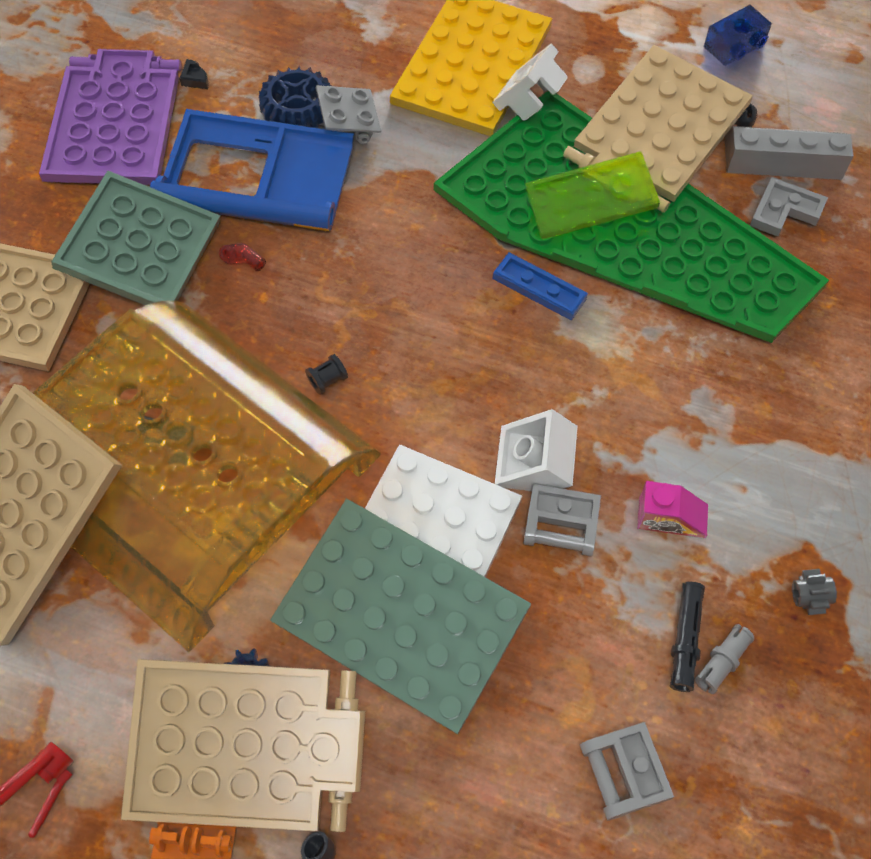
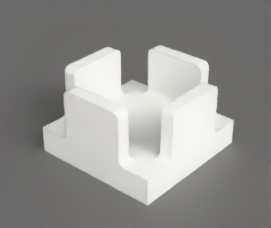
M549 44L515 71L492 102L499 111L509 106L522 120H527L543 106V103L530 90L532 86L537 83L543 91L548 90L552 95L560 90L568 77L554 61L558 50L552 44Z

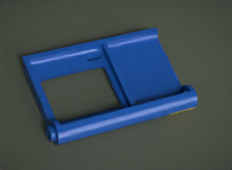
M186 109L164 175H159L156 180H153L150 187L220 215L331 231L352 155L354 133ZM195 143L266 153L268 156L257 193L254 196L178 185L191 146Z

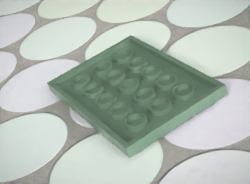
M346 498L270 621L350 670L356 671L360 676L458 735L529 611L531 603Z

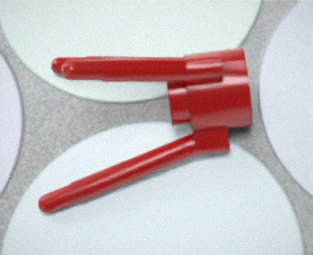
M52 742L0 786V806H2L36 774L48 784L53 778L56 779L28 833L30 838L36 836L63 785L73 775L67 768L74 761Z

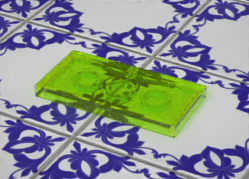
M642 151L525 183V189L542 240L659 208L660 200Z

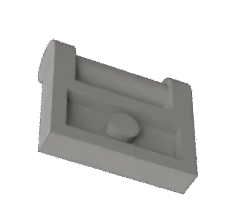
M533 484L523 544L534 546V543L572 549L582 551V555L592 557L601 495ZM542 522L585 530L584 537L538 530L537 523Z
M645 722L587 740L580 744L584 757L588 756L606 804L603 810L607 821L671 800L674 797ZM612 748L630 795L629 799L620 801L602 753L605 749Z

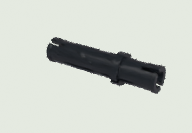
M688 581L682 584L677 638L675 645L671 649V656L674 659L670 688L680 692L694 691L696 661L700 660L701 650L698 648L705 586L698 582Z

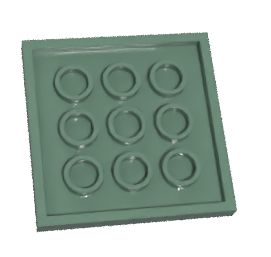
M107 171L51 261L52 268L170 315L220 223V215Z

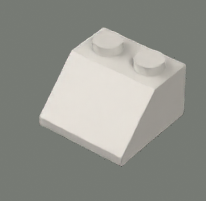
M553 409L501 426L495 484L503 488L532 491L533 484L562 489L573 486L578 426Z

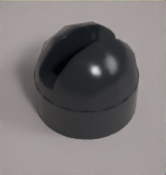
M750 103L735 122V125L752 127L757 119L756 107Z
M321 831L310 834L301 846V857L303 859H334L336 855L334 842Z

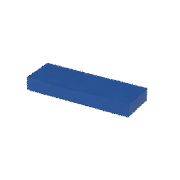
M508 252L493 272V280L571 321L587 300V292Z

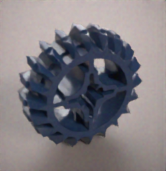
M300 66L297 70H291L288 67L286 72L277 70L276 76L269 75L268 81L262 83V88L259 91V108L264 120L318 128V125L324 126L316 85L332 86L328 78L323 77L321 72L313 73L311 67L304 71Z

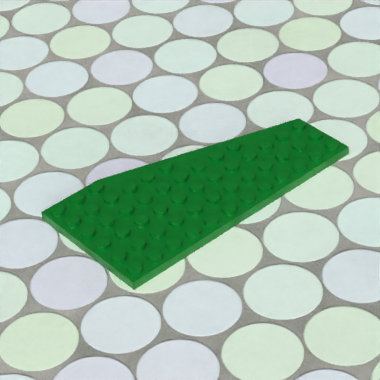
M548 90L538 98L543 103L542 108L527 120H522L519 115H516L434 182V191L501 241L770 343L794 321L829 282V279L690 184L686 185L674 202L653 191L656 195L670 202L669 207L663 213L649 204L643 205L637 202L632 206L584 179V171L579 169L578 164L563 157V153L570 146L586 154L575 148L574 142L591 121L592 117L557 93L552 95Z

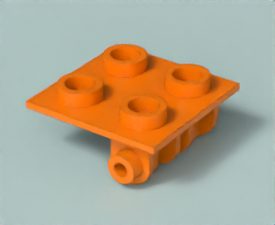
M158 822L157 828H152L149 835V844L153 845L151 859H231L236 827Z

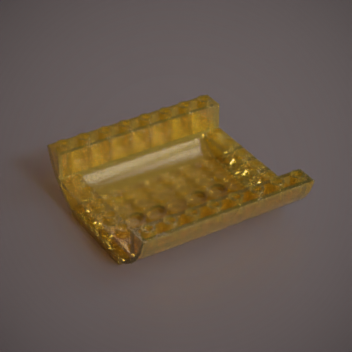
M160 301L135 311L129 309L33 392L34 395L122 464V467L73 542L71 548L188 653L215 627L208 611L347 469L360 477L381 455L373 446L187 304L178 301ZM127 389L138 390L137 394L129 400L120 398L122 392ZM158 408L162 410L161 415L156 419L147 420L144 418L145 413L150 409ZM207 448L212 451L211 456L207 460L197 461L193 459L194 454L200 449ZM234 469L238 472L237 477L231 482L219 480V475L224 470Z

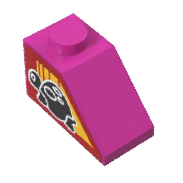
M646 481L639 498L637 529L699 538L707 537V503L681 485Z

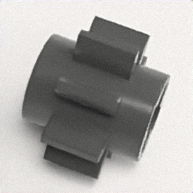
M820 569L802 570V576L798 577L799 580H793L792 596L795 605L807 609L808 615L826 614V608H830V604H834L837 598L834 580L831 577H826L825 574H821Z

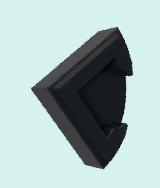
M187 59L179 78L181 86L208 89L207 73L199 66V63Z

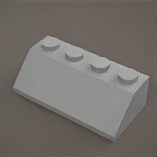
M732 126L724 137L727 173L842 180L854 157L851 134Z

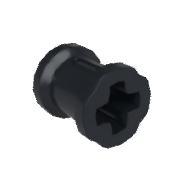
M335 354L328 357L329 360L316 368L309 367L305 370L310 384L320 395L325 392L326 387L338 380L348 378V373L343 363Z

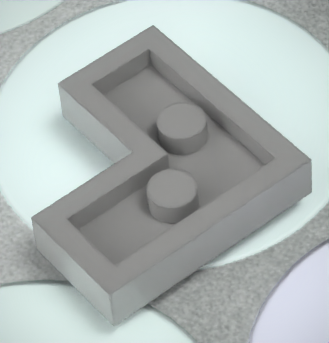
M771 177L750 226L779 236L787 215L816 226L828 197Z

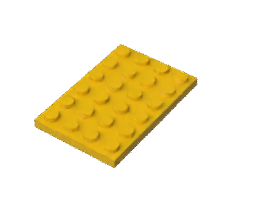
M446 0L390 94V104L491 137L497 131L509 106H506L499 111L492 102L515 71L537 55L551 28L552 18L494 0Z

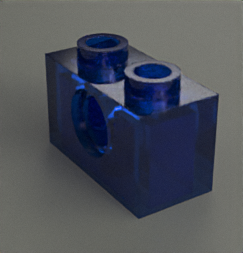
M749 4L710 25L704 48L726 66L735 60H741L753 50L762 48L768 41V34L772 23Z

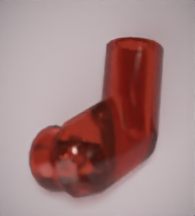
M244 243L223 245L219 250V257L227 264L246 263L255 271L262 270L266 264V260Z

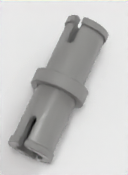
M734 625L721 646H716L711 651V659L695 678L696 684L706 692L710 686L708 692L715 694L729 672H734L740 665L739 658L755 639L753 633L748 628L743 627L739 633L741 625Z

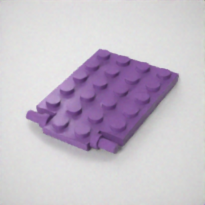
M98 49L97 54H89L88 57L70 56V66L65 68L39 172L42 182L100 183L106 172L111 171L143 185H150L162 172L179 80L177 71L182 69L181 60L162 59L161 56H155L154 51Z

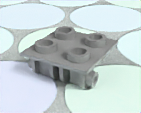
M316 85L325 130L355 131V139L360 144H367L373 132L381 133L371 89Z

